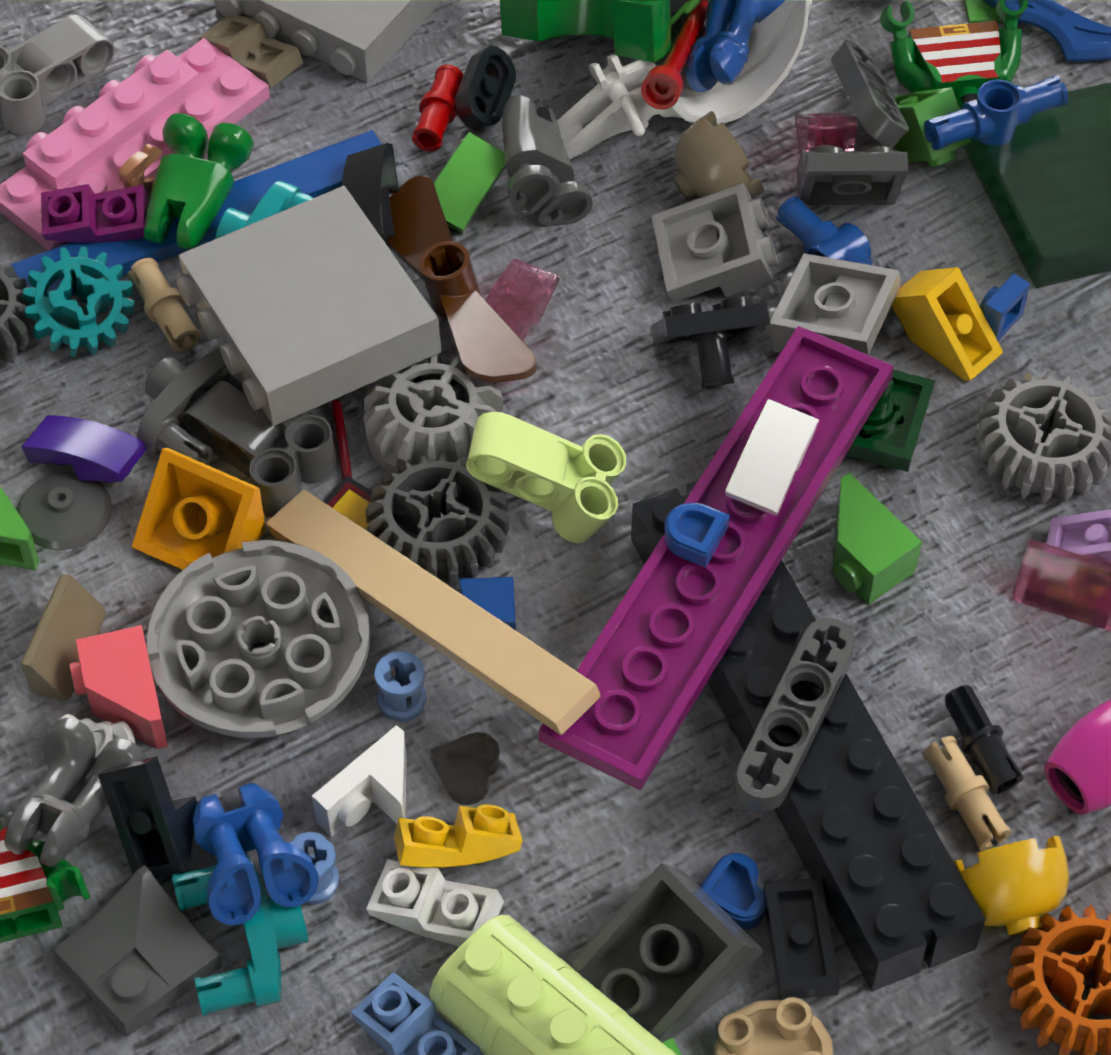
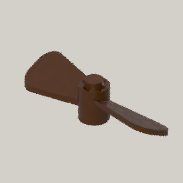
M418 175L409 179L399 188V192L393 193L389 197L395 237L383 241L425 282L434 311L441 317L448 318L463 368L468 374L476 379L493 383L521 380L532 376L537 370L534 353L481 297L469 253L462 244L452 240L433 180L426 175Z

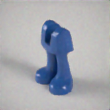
M248 783L238 787L241 808L225 812L224 808L221 807L217 794H213L198 800L194 811L195 842L202 849L215 856L217 865L207 884V903L212 915L219 922L227 925L245 923L252 919L260 908L261 890L258 877L245 852L256 849L265 886L276 904L286 908L298 907L311 899L319 884L318 872L311 858L295 845L285 842L278 832L284 817L278 800L268 790L256 783Z

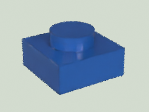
M1014 273L1000 288L992 287L984 296L979 306L997 341L1008 332L1024 312L1031 283Z

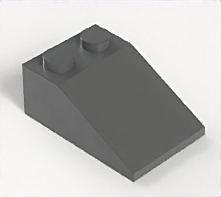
M661 863L570 966L662 1043L671 1038L675 1039L721 999L759 958L764 950L683 870Z

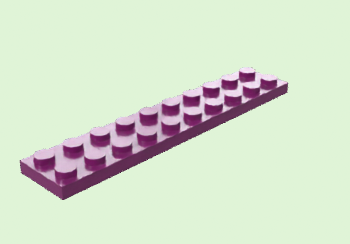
M797 326L684 502V504L700 503L730 515L729 527L709 564L705 568L676 556L667 547L663 535L577 669L578 673L597 685L601 697L562 735H559L543 723L538 730L540 742L640 791L642 790L891 381L893 365L806 328ZM768 399L819 419L799 470L796 471L777 516L725 495L726 488Z

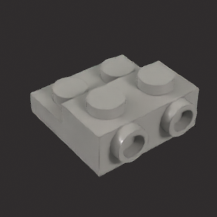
M744 183L652 215L666 291L673 303L719 286L725 296L729 297L773 281L770 267L779 264L778 256L770 236L763 238L761 229L770 226L768 214L761 198L753 201Z
M803 253L795 272H789L785 278L783 296L778 306H773L769 310L770 324L765 326V333L771 337L773 352L781 353L797 326H801L869 355L901 285L900 270Z

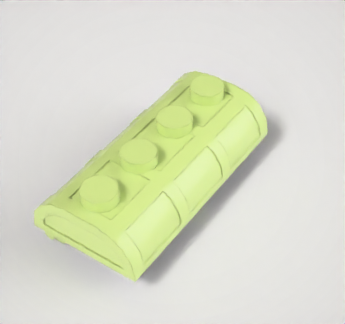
M510 915L494 917L478 928L441 966L429 992L430 1000L434 1003L436 1010L440 1012L441 1017L477 1045L484 1055H677L578 974L563 959L559 958L525 930Z

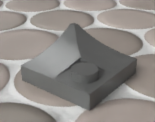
M145 865L138 869L120 891L89 921L53 948L55 961L126 1037L196 986L194 978L210 976L221 968L220 954L188 921Z

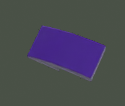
M47 415L21 446L29 463L72 464L79 481H104L107 483L122 482L147 450L144 441L116 428L85 419Z

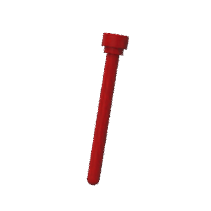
M702 0L687 16L663 65L652 68L646 75L641 86V94L649 106L665 110L677 103L683 90V79L680 73L691 52L692 46L707 20L706 10L708 1Z

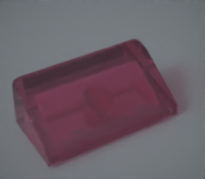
M1029 540L1014 586L1012 599L1016 602L1111 631V564L1035 540Z

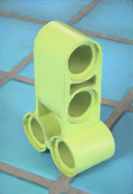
M488 412L477 418L466 468L476 479L552 511V523L555 530L567 541L578 544L589 540L616 513L618 498L610 484L623 472L626 466V455L620 444L610 436L602 434L593 435L582 446H579L511 415L501 412Z

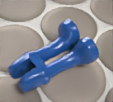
M710 0L706 10L707 20L703 37L694 43L687 59L686 80L689 86L694 91L702 93L711 90L717 81L723 85L732 84L748 61V44L755 22L760 23L785 0Z

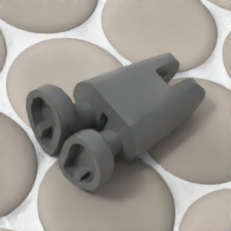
M523 95L510 97L503 108L502 132L505 166L509 177H511L508 182V194L514 211L523 216L536 212L539 223L546 226L568 225L582 220L592 209L593 202L590 189L580 182L573 181L575 175L554 111L545 106L536 109L534 102Z

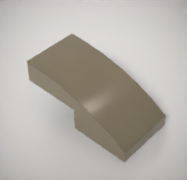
M227 15L199 37V40L205 38L269 85L270 89L303 64L298 47L267 38L262 22L239 15L234 17Z

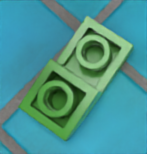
M470 132L456 149L434 183L448 227L461 235L484 198L487 199L506 167L503 151Z

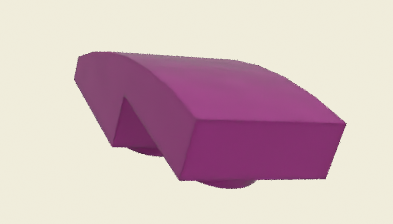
M89 184L42 192V236L45 240L74 243L117 242L144 238L149 194L143 185L96 194Z

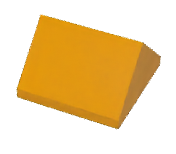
M163 448L131 547L181 570H184L188 565L208 553L213 558L226 552L242 549V542L259 541L266 532L260 488L172 449Z

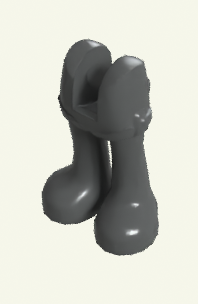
M71 718L58 720L48 730L43 744V751L49 770L35 790L23 798H19L15 805L12 806L13 816L8 825L4 840L5 847L15 854H23L39 831L48 834L40 859L41 863L48 867H54L63 861L75 847H78L89 836L90 823L108 805L98 774L109 767L147 759L145 753L137 744L127 739L117 738L106 744L94 764L96 753L94 735L85 724ZM94 764L89 781L74 802L71 804L64 801L63 799L75 785L89 774Z

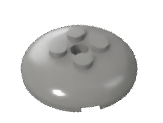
M260 540L242 542V549L226 552L213 558L208 553L197 559L168 584L159 597L149 621L147 631L148 657L152 675L165 699L182 716L209 731L236 738L256 739L281 736L300 730L320 720L340 704L352 690L361 675L368 656L370 645L368 613L357 591V586L351 577L334 561L323 554L298 544L283 541ZM262 642L270 643L263 648H254L252 652L249 650L255 644Z

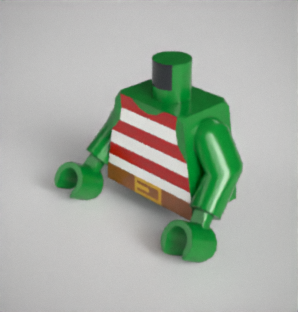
M998 0L996 12L1004 20L1003 28H998L997 21L909 29L908 36L906 27L913 21L915 16L912 4L904 1L900 5L902 22L894 19L892 8L889 4L880 16V23L887 32L893 34L894 40L890 41L889 44L898 83L909 92L952 88L960 110L964 103L977 99L978 90L982 84L996 79L1012 83L1021 61L1022 29H1017L1018 19L1026 10L1028 0H1019V10L1016 11L1008 9L1005 5V0Z
M1 819L0 943L63 927L59 911L64 909L63 902L73 896H82L84 901L90 899L81 870L78 867L72 866L66 859L54 867L42 864L40 859L45 843L42 840H32L23 854H15L9 851L4 844L7 828L2 829Z

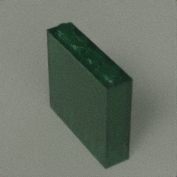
M1111 82L1068 91V102L1066 105L1032 116L1029 122L1016 126L1012 139L1003 145H987L978 140L971 139L970 143L962 146L1035 289L1111 271Z

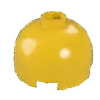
M1053 836L1048 838V842L1045 843L1046 849L1039 850L1036 838L977 852L980 863L973 864V867L964 869L962 860L953 861L986 919L985 926H1006L1008 936L1023 934L1029 927L1035 929L1043 927L1040 917L1057 909L1067 894L1070 878L1061 837Z

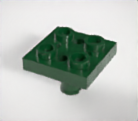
M893 369L891 381L859 432L864 436L870 435L871 437L863 439L857 435L846 456L908 472L933 394L935 380Z

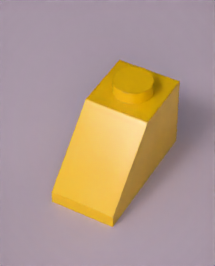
M959 267L919 271L899 288L891 306L910 341L964 381H971L1003 353Z

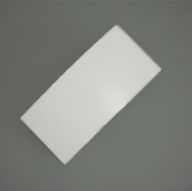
M768 399L726 488L725 495L777 516L796 471L799 470L819 419Z
M387 860L366 910L369 915L404 930L460 947L478 928L488 920L499 915L504 901L496 889L446 881L439 868L401 866L399 861Z

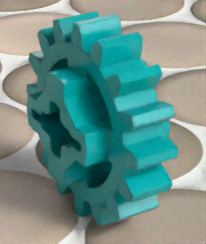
M81 246L78 257H71L68 250L63 247L60 248L59 261L54 262L46 255L41 258L43 273L35 270H30L28 273V283L32 287L23 289V298L32 305L24 309L25 316L37 322L34 326V337L36 339L43 338L46 335L51 336L50 350L55 352L62 343L69 345L70 357H76L79 346H87L90 354L94 356L97 355L98 342L103 341L110 347L116 345L117 336L114 330L127 332L129 319L125 315L133 314L135 302L127 297L132 294L133 285L131 281L119 282L123 275V266L121 264L111 268L106 267L107 253L102 251L95 260L88 258L87 247ZM60 278L61 284L58 289L49 291L48 297H45L48 288ZM72 288L76 297H79L82 303H87L85 315L82 307L78 306L76 300H70ZM113 306L108 317L97 325L96 319L98 315L107 312L108 307Z

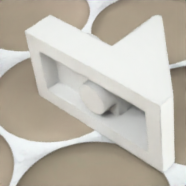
M396 725L312 795L315 821L330 837L345 825L350 827L358 823L366 815L372 802L383 810L396 824L398 818H405L407 757L405 733Z

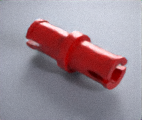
M446 64L437 68L430 91L423 95L419 104L421 115L413 132L412 141L414 145L423 151L433 152L440 149L447 125L453 122L456 117L455 97L464 74L453 65Z

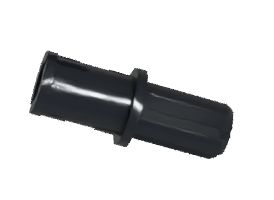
M962 685L948 692L945 695V706L964 739L961 748L965 754H971L982 776L989 785L991 794L996 792L1000 794L1018 785L1024 777L1012 760L1001 738L1004 732L1000 725H992L973 688L969 685Z

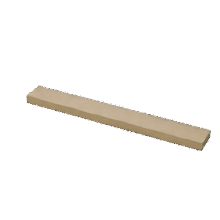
M305 489L266 522L271 535L278 540L310 548L334 561L351 577L357 586L359 595L559 735H562L601 697L595 683Z

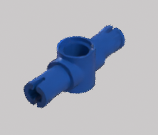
M1057 75L1024 88L1006 80L996 79L988 81L979 88L977 99L964 103L961 110L925 121L924 132L926 139L929 143L932 142V148L936 151L969 138L987 145H1003L1012 139L1016 126L1029 122L1031 117L1038 113L1066 105L1068 102L1067 88L1064 82L1060 83L1061 79Z
M797 195L788 198L778 209L776 220L804 243L803 250L806 254L867 265L873 264L870 243L864 233L855 225L844 223L837 227L830 220H821Z

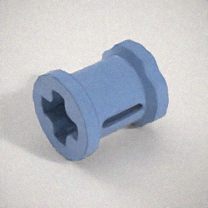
M395 651L388 653L379 660L374 673L377 687L380 689L377 695L379 710L388 719H395L399 722L413 720L421 715L423 706L427 701L426 691L423 686L425 679L423 663L416 655L410 652ZM392 667H395V677L391 676ZM410 696L411 704L407 707L406 697Z
M307 832L297 835L290 844L295 845L311 858L318 872L319 879L315 894L304 904H322L333 897L339 885V875L335 866L336 854L334 845L320 833ZM308 847L314 848L315 855H309Z

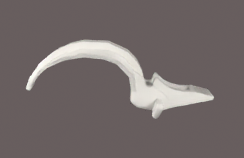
M785 0L774 12L752 29L748 44V61L732 84L723 85L717 81L711 90L702 93L696 92L689 86L686 80L687 65L684 66L680 73L683 79L682 93L677 103L669 109L659 110L649 106L641 94V86L646 75L652 68L656 67L654 62L636 60L622 67L618 56L612 54L607 56L608 66L603 70L599 63L594 62L590 64L589 68L597 85L557 120L568 158L577 157L578 154L581 155L602 141L625 131L633 130L636 136H642L645 133V128L649 125L648 120L656 114H660L662 117L673 116L683 118L685 121L695 122L710 111H713L717 118V124L721 122L728 123L741 118L766 101L788 76L803 46L812 0ZM594 119L585 128L582 127L584 124Z

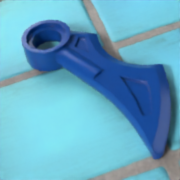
M983 0L988 5L996 8L998 0ZM1005 0V5L1008 9L1013 11L1019 10V0ZM1028 0V6L1018 19V22L1038 27L1048 33L1060 46L1066 62L1111 60V27L1083 17L1053 0Z

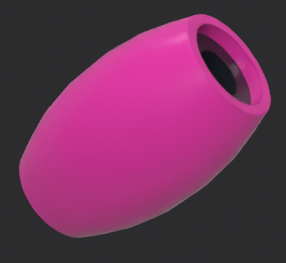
M1111 699L1098 705L1078 720L1061 738L1044 766L1046 779L1054 793L1068 808L1078 814L1084 815L1111 806Z

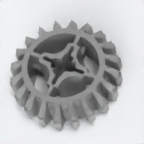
M1049 371L1042 377V380H1037L1029 372L1022 378L1021 383L1009 378L1006 384L1003 385V389L994 388L993 393L988 398V402L984 403V407L980 409L979 424H977L975 432L976 444L979 445V461L988 463L989 477L1003 476L1004 490L1013 486L1021 488L1023 499L1031 494V492L1040 494L1044 504L1051 498L1052 494H1057L1065 503L1072 497L1073 491L1085 496L1087 491L1091 489L1092 484H1100L1105 478L1109 467H1111V411L1105 410L1104 396L1090 397L1089 384L1077 388L1072 385L1070 375L1061 382L1053 380ZM1052 431V434H1048L1046 442L1042 443L1041 440L1045 439L1047 432Z

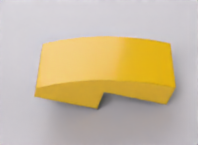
M490 804L479 805L477 808L459 805L454 825H448L440 819L428 816L419 817L416 820L398 818L394 834L399 865L412 867L442 868L483 863L520 851L523 842L515 814Z

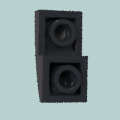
M385 143L348 155L342 178V186L346 187L383 240L395 237L389 195L399 192L393 144Z

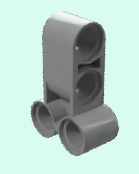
M71 15L10 50L0 46V111L5 128L12 133L20 135L38 131L46 120L44 111L46 104L98 75L109 66L115 55L113 42L83 16Z

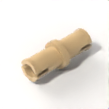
M143 258L130 267L132 271H128L127 275L145 302L144 312L152 322L158 323L174 352H186L198 344L196 340L201 339V333L194 326L183 308L184 299L181 293L176 288L170 287L160 271L158 263L153 258Z
M954 736L941 738V742L944 745L941 749L935 741L923 751L922 755L929 762L946 790L947 794L944 800L951 810H958L976 840V845L980 851L993 848L990 841L993 837L999 845L1011 835L1012 831L1005 824L987 795L990 787L981 775H975L959 749Z

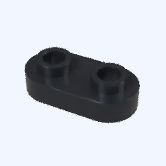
M489 46L474 54L469 60L456 93L455 106L457 115L468 128L474 131H483L501 120L503 108L510 98L516 81L514 64L509 55L501 48Z

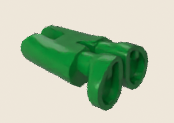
M175 113L167 118L162 129L163 139L172 153L161 158L146 213L144 238L150 242L163 244L174 218H179L177 245L179 248L191 250L199 244L214 222L234 186V178L231 172L238 169L250 158L254 143L246 130L233 123H220L216 125L208 141V135L202 123L184 113Z

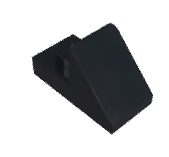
M157 756L109 767L98 774L132 874L134 875L144 865L155 878L183 873L189 869L194 833L193 819L197 804L196 796L172 801Z

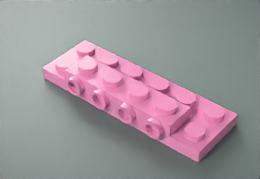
M205 38L178 57L169 50L164 51L156 58L153 55H146L137 63L134 74L121 83L117 80L108 82L101 89L99 99L85 109L81 106L73 107L66 113L60 127L48 135L45 132H39L29 140L26 151L23 152L26 166L0 184V213L46 250L70 243L45 240L42 236V192L89 184L95 194L125 188L124 183L119 180L118 176L120 168L132 155L139 151L143 152L146 144L156 146L162 150V154L144 171V179L156 176L161 158L172 153L162 136L163 126L170 115L184 113L194 117L202 123L209 141L216 125L220 123L236 124L270 98L269 85Z

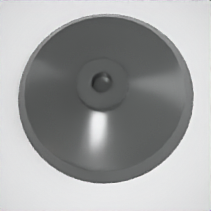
M57 472L47 475L32 484L21 497L17 512L30 530L34 544L52 550H67L92 541L104 530L111 516L112 502L108 491L99 481H79L75 472Z

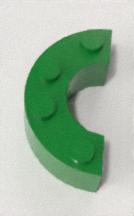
M500 0L501 33L504 36L537 42L566 35L588 34L606 36L614 39L615 55L649 62L658 61L671 49L670 0Z

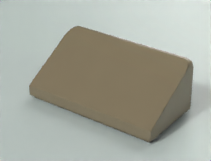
M63 573L59 577L21 661L31 693L60 700H68L74 690L69 663L80 661L76 640L98 635L106 617V611L103 606L68 574Z

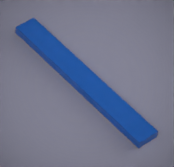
M371 130L234 181V186L214 222L196 247L215 240L220 221L228 208L252 214L263 196L277 181H283L300 187L301 193L314 198L342 187L347 156L382 145L374 131ZM174 218L163 244L150 242L145 238L100 243L70 242L13 263L11 266L14 267L18 278H25L26 284L32 287L28 283V273L30 270L43 273L41 258L46 255L54 262L60 260V248L63 247L68 250L71 257H78L81 246H86L88 258L94 260L103 251L107 253L106 267L111 268L121 264L123 266V275H126L128 271H132L130 267L143 258H153L156 262H160L189 251V249L179 248L177 245V229L180 219ZM60 278L48 288L45 297H48L49 291L58 289L61 284Z

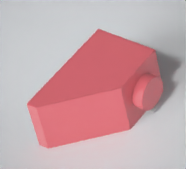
M142 625L77 639L76 644L80 661L69 663L76 696L87 694L92 714L96 717L109 721L112 724L124 721L132 729L134 737L156 749L168 747Z

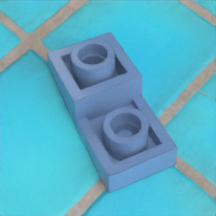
M394 972L351 1011L353 1019L388 1055H482L477 1045L438 1016L435 1005L431 1000Z

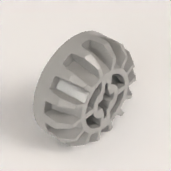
M440 353L428 358L427 363L418 365L415 363L377 380L376 386L366 391L363 419L368 449L374 460L385 471L398 474L401 460L412 466L417 465L421 453L429 462L438 461L443 451L448 457V462L455 463L463 455L467 460L477 418L488 412L503 413L501 391L494 388L492 382H485L468 374L463 368L460 355H456L451 364L443 363ZM450 382H456L464 386L469 396V403L456 399L455 391L449 385Z

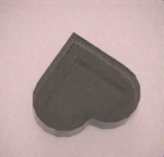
M476 732L430 749V759L451 799L459 804L471 805L484 799L488 793L489 776L493 775L499 767L500 749L498 742L492 736Z

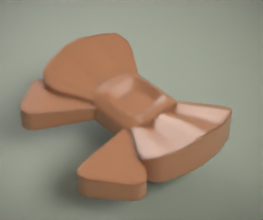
M146 144L143 152L139 151L132 155L118 172L119 180L124 183V187L143 185L150 198L155 176L144 179V171L162 154V150L156 146Z

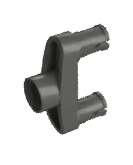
M220 348L200 358L189 367L174 357H167L152 369L145 384V391L148 396L154 399V402L144 414L137 432V438L144 441L146 448L152 453L160 455L163 448H169L206 465L210 463L213 449L185 431L181 415L219 380L225 381L244 392L242 386L243 378L240 373L232 375L223 361Z

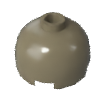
M710 111L695 121L684 131L679 139L674 158L680 173L672 178L688 202L695 197L699 199L741 183L745 184L749 194L754 199L764 192L763 185L758 178L752 181L746 171L748 168L747 164L750 161L723 122L717 124L714 112Z

